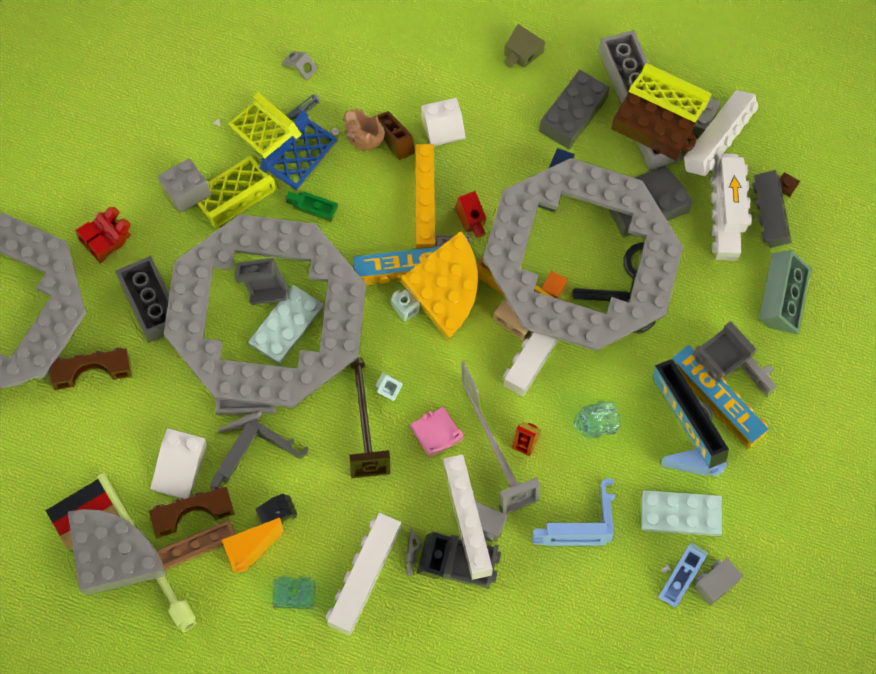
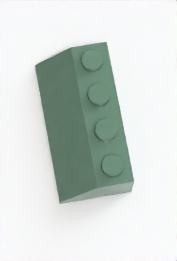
M792 250L772 253L759 320L769 328L799 334L811 267Z

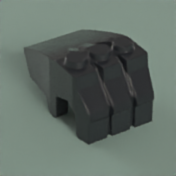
M284 493L269 499L256 508L261 525L280 518L283 524V521L297 517L291 496Z

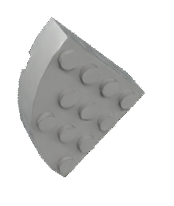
M83 509L68 512L79 590L85 595L166 576L162 560L154 546L139 529L127 520L100 510Z

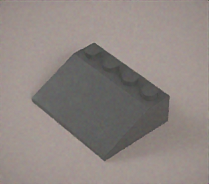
M666 166L634 177L643 181L667 221L689 213L693 202L685 187ZM608 209L622 237L631 235V233H628L632 216Z

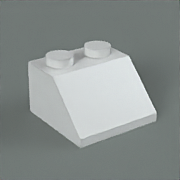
M457 98L421 106V118L429 144L438 146L466 139L462 113Z

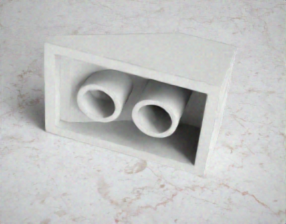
M167 428L160 447L150 490L177 498H190L207 449L205 438Z

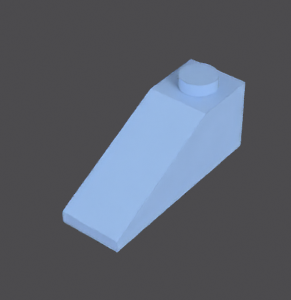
M694 449L665 456L662 459L661 465L662 467L704 476L710 474L718 476L725 470L727 462L708 468L698 450Z
M690 542L658 598L676 608L708 552Z

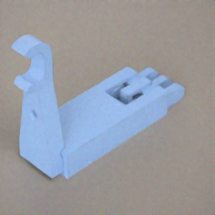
M608 478L604 479L601 483L602 523H547L546 529H534L532 543L545 546L606 545V542H612L614 530L610 501L615 499V495L613 493L607 494L605 486H612L614 480Z

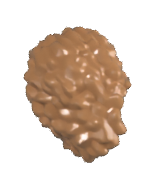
M358 109L345 112L343 120L345 121V132L349 142L363 152L379 147L384 140L385 131L381 123H379L378 117H369L365 115L363 110L359 111Z

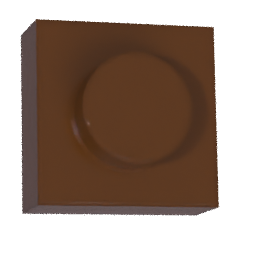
M785 172L780 178L782 193L790 198L800 181Z

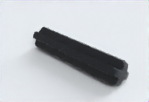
M573 288L572 291L573 299L610 301L611 297L628 302L629 297L627 291Z

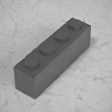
M776 170L754 175L755 182L752 185L754 193L758 195V199H755L757 209L761 211V215L758 218L760 225L764 228V232H761L763 242H767L770 248L792 243L778 173Z

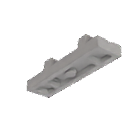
M750 358L740 366L766 397L773 393L776 385L768 377L773 371L770 365L761 369L755 360Z

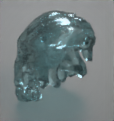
M601 400L596 404L584 406L574 418V427L586 438H599L603 433L616 434L620 427V418H618L620 414L615 413L617 408L614 407L615 404L613 402Z

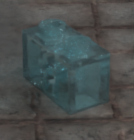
M280 576L279 579H274L273 608L314 609L315 580H311L310 577H299V580L288 576ZM293 589H297L296 594L293 596L291 592Z

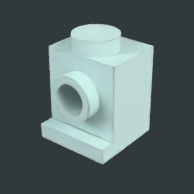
M407 289L404 291L398 290L392 295L391 306L404 322L420 312L419 302L412 297Z
M382 372L375 385L378 388L376 392L394 401L403 384Z

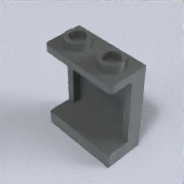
M273 258L236 264L235 280L237 283L244 282L250 292L251 305L287 300L288 284Z
M730 321L721 332L702 346H697L693 355L696 362L705 367L708 375L719 383L752 358L757 349Z
M451 535V546L442 579L490 589L491 582H496L498 571H494L495 563L499 564L501 552L498 551L499 545L494 547L487 546L493 569L492 575L472 580L462 540H459V536Z

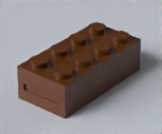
M631 92L627 94L613 119L611 130L676 161L682 151H690L696 144V137L692 134L695 122Z

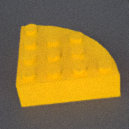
M461 231L402 276L400 280L412 297L419 302L420 307L447 341L460 329L468 317L474 304L478 287V271L475 256L469 242Z

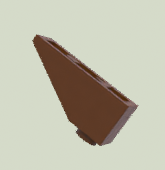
M389 111L374 116L378 117L379 123L384 128L385 142L399 160L415 154L412 134Z

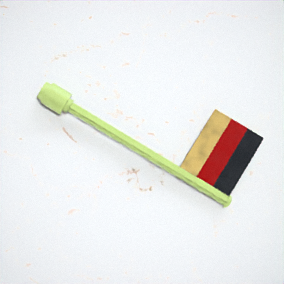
M100 473L94 482L45 510L68 551L73 549L68 517L69 511L83 509L100 510L115 514L135 526L107 479V473ZM165 576L156 578L171 603V608L168 612L177 628L181 629L182 632L193 628L196 625V617L187 601L178 600Z

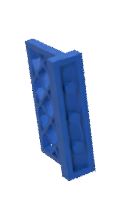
M304 111L294 121L302 135L297 139L293 136L290 137L269 156L263 158L259 167L264 173L269 171L296 191L337 142L336 137L308 119L309 115ZM307 126L314 129L315 134H306L305 128ZM316 138L317 145L308 146L307 139ZM320 138H327L331 142L321 145ZM304 139L305 146L296 147L295 140ZM318 149L320 155L318 157H311L310 150ZM306 150L307 157L298 158L297 151ZM293 151L295 158L286 159L285 152ZM299 162H309L310 168L301 169ZM287 163H296L297 170H288ZM275 164H283L285 171H278L273 167ZM298 174L300 180L295 183L290 179L289 175Z

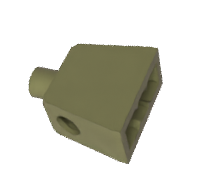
M518 24L505 45L504 55L507 57L504 60L505 65L512 68L517 63L521 67H526L544 52L546 42Z

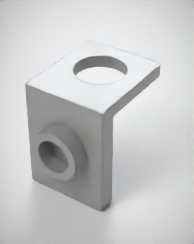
M292 51L282 62L283 66L296 67L305 80H308L317 70V66L306 52ZM306 62L310 64V71L308 73H305L303 70Z

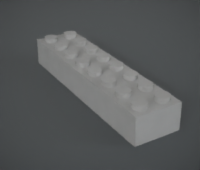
M634 30L601 39L598 49L621 105L629 93L631 85L642 72L644 65L648 63ZM638 143L649 170L682 161L686 152L682 151L676 161Z

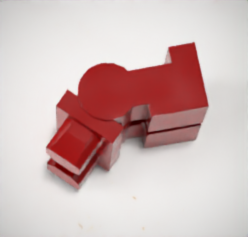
M108 207L105 212L98 213L92 222L88 221L76 229L78 240L99 263L106 260V256L114 250L121 248L125 244L126 239H129L131 236L128 232L131 223L126 219H120L119 221L116 219L120 214L116 207Z

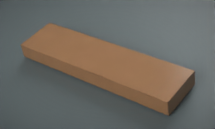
M227 520L159 549L157 552L162 560L164 570H167L223 546V539L236 534L230 520Z

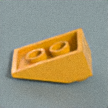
M280 518L222 540L233 573L247 571L283 534Z

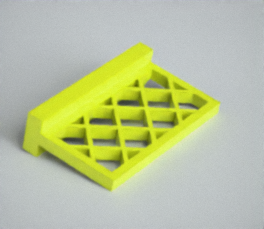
M648 63L644 65L642 72L629 89V92L695 123L702 112L705 111L712 96V93Z
M259 92L253 96L255 102L228 123L231 129L264 158L269 156L290 137L293 136L297 139L302 135L295 123ZM258 109L257 114H251L254 110ZM260 118H266L265 121L259 122ZM255 119L254 123L248 124L249 120ZM240 122H243V125L236 126ZM275 125L274 129L268 130L269 126ZM264 127L263 131L257 132L258 128ZM252 129L251 133L245 134L246 130ZM279 133H285L281 137L277 138V135ZM272 135V138L266 139V136ZM256 137H261L260 141H254V139ZM270 144V146L263 151V146Z
M251 156L207 182L211 194L220 195L219 201L210 200L211 196H209L206 200L196 204L215 229L276 191L274 179L260 170V166ZM252 164V171L243 170L246 165ZM232 174L238 175L237 180H228V177ZM250 175V181H240L241 176ZM254 176L263 177L259 182H253ZM223 184L222 190H214L213 186ZM226 185H235L234 191L225 190ZM239 185L248 186L243 192L238 191ZM224 195L233 196L232 199L223 201ZM208 205H217V208L209 212L207 210Z

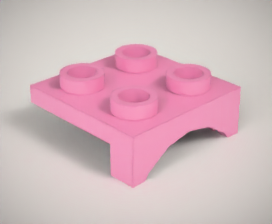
M444 406L434 412L429 411L428 415L426 413L423 414L421 419L410 424L412 431L429 458L461 442L464 438L463 433L460 429H457Z

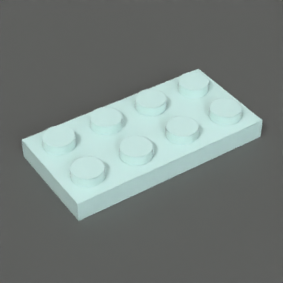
M292 285L288 290L287 300L280 301L248 341V345L280 365L322 311L324 304L295 285Z
M643 490L641 531L721 536L722 496Z

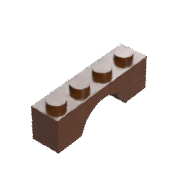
M115 348L108 352L97 351L92 355H76L69 359L58 358L49 368L51 384L54 390L74 387L78 377L91 369L103 370L113 380L133 377L127 348Z
M219 486L213 488L211 492L204 494L199 492L193 494L188 499L180 498L168 505L160 504L154 506L152 510H149L156 537L161 538L177 533L180 520L186 514L193 511L206 512L215 520L235 515L227 487Z

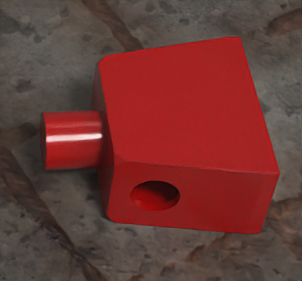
M476 191L458 197L455 210L465 231H473L476 238L486 235L483 228L486 216Z

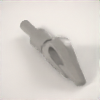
M262 412L252 413L239 420L230 422L229 425L218 429V431L223 433L230 429L233 431L240 427H245L247 422L251 423L252 419L257 421L261 417Z
M410 529L406 557L407 576H412L415 552L421 548V543L412 529ZM414 539L417 542V547H413Z

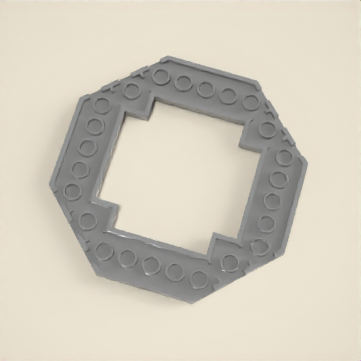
M570 158L503 190L482 260L488 266L498 288L502 290L508 305L515 312L523 329L598 351L626 337L628 334L636 332L650 323L665 317L683 245L642 180ZM563 194L632 216L628 233L645 238L629 302L611 297L607 313L604 314L534 292L538 274L520 269L538 205L556 210L560 196Z
M5 213L0 214V254L44 273L45 275L36 288L39 292L51 298L11 358L0 354V389L15 387L34 378H44L49 372L50 366L57 360L86 315L68 243Z
M238 215L174 261L164 337L171 343L184 362L188 364L201 383L205 385L214 399L294 408L303 399L310 396L324 383L331 380L343 371L345 367L358 359L366 283L316 224ZM235 253L311 262L309 280L328 282L320 352L300 350L298 369L220 360L222 341L203 339L213 268L233 270Z

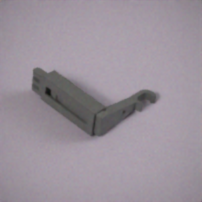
M252 419L251 423L247 422L211 481L210 489L219 487L222 482L228 483L256 436L297 458L304 457L307 454L308 447H304L303 452H298L291 447L294 444L293 438L287 441Z

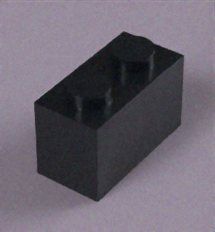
M436 532L426 535L417 574L433 579L443 577L452 537Z

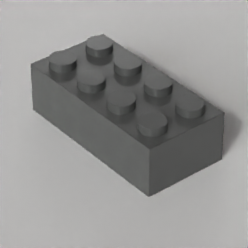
M579 69L541 119L539 132L565 148L570 149L607 100L610 87Z
M149 256L116 270L118 280L147 343L164 337L169 293L152 257Z

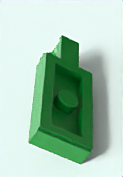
M288 191L286 196V203L293 205V208L332 222L338 208L336 202L305 191L298 194Z

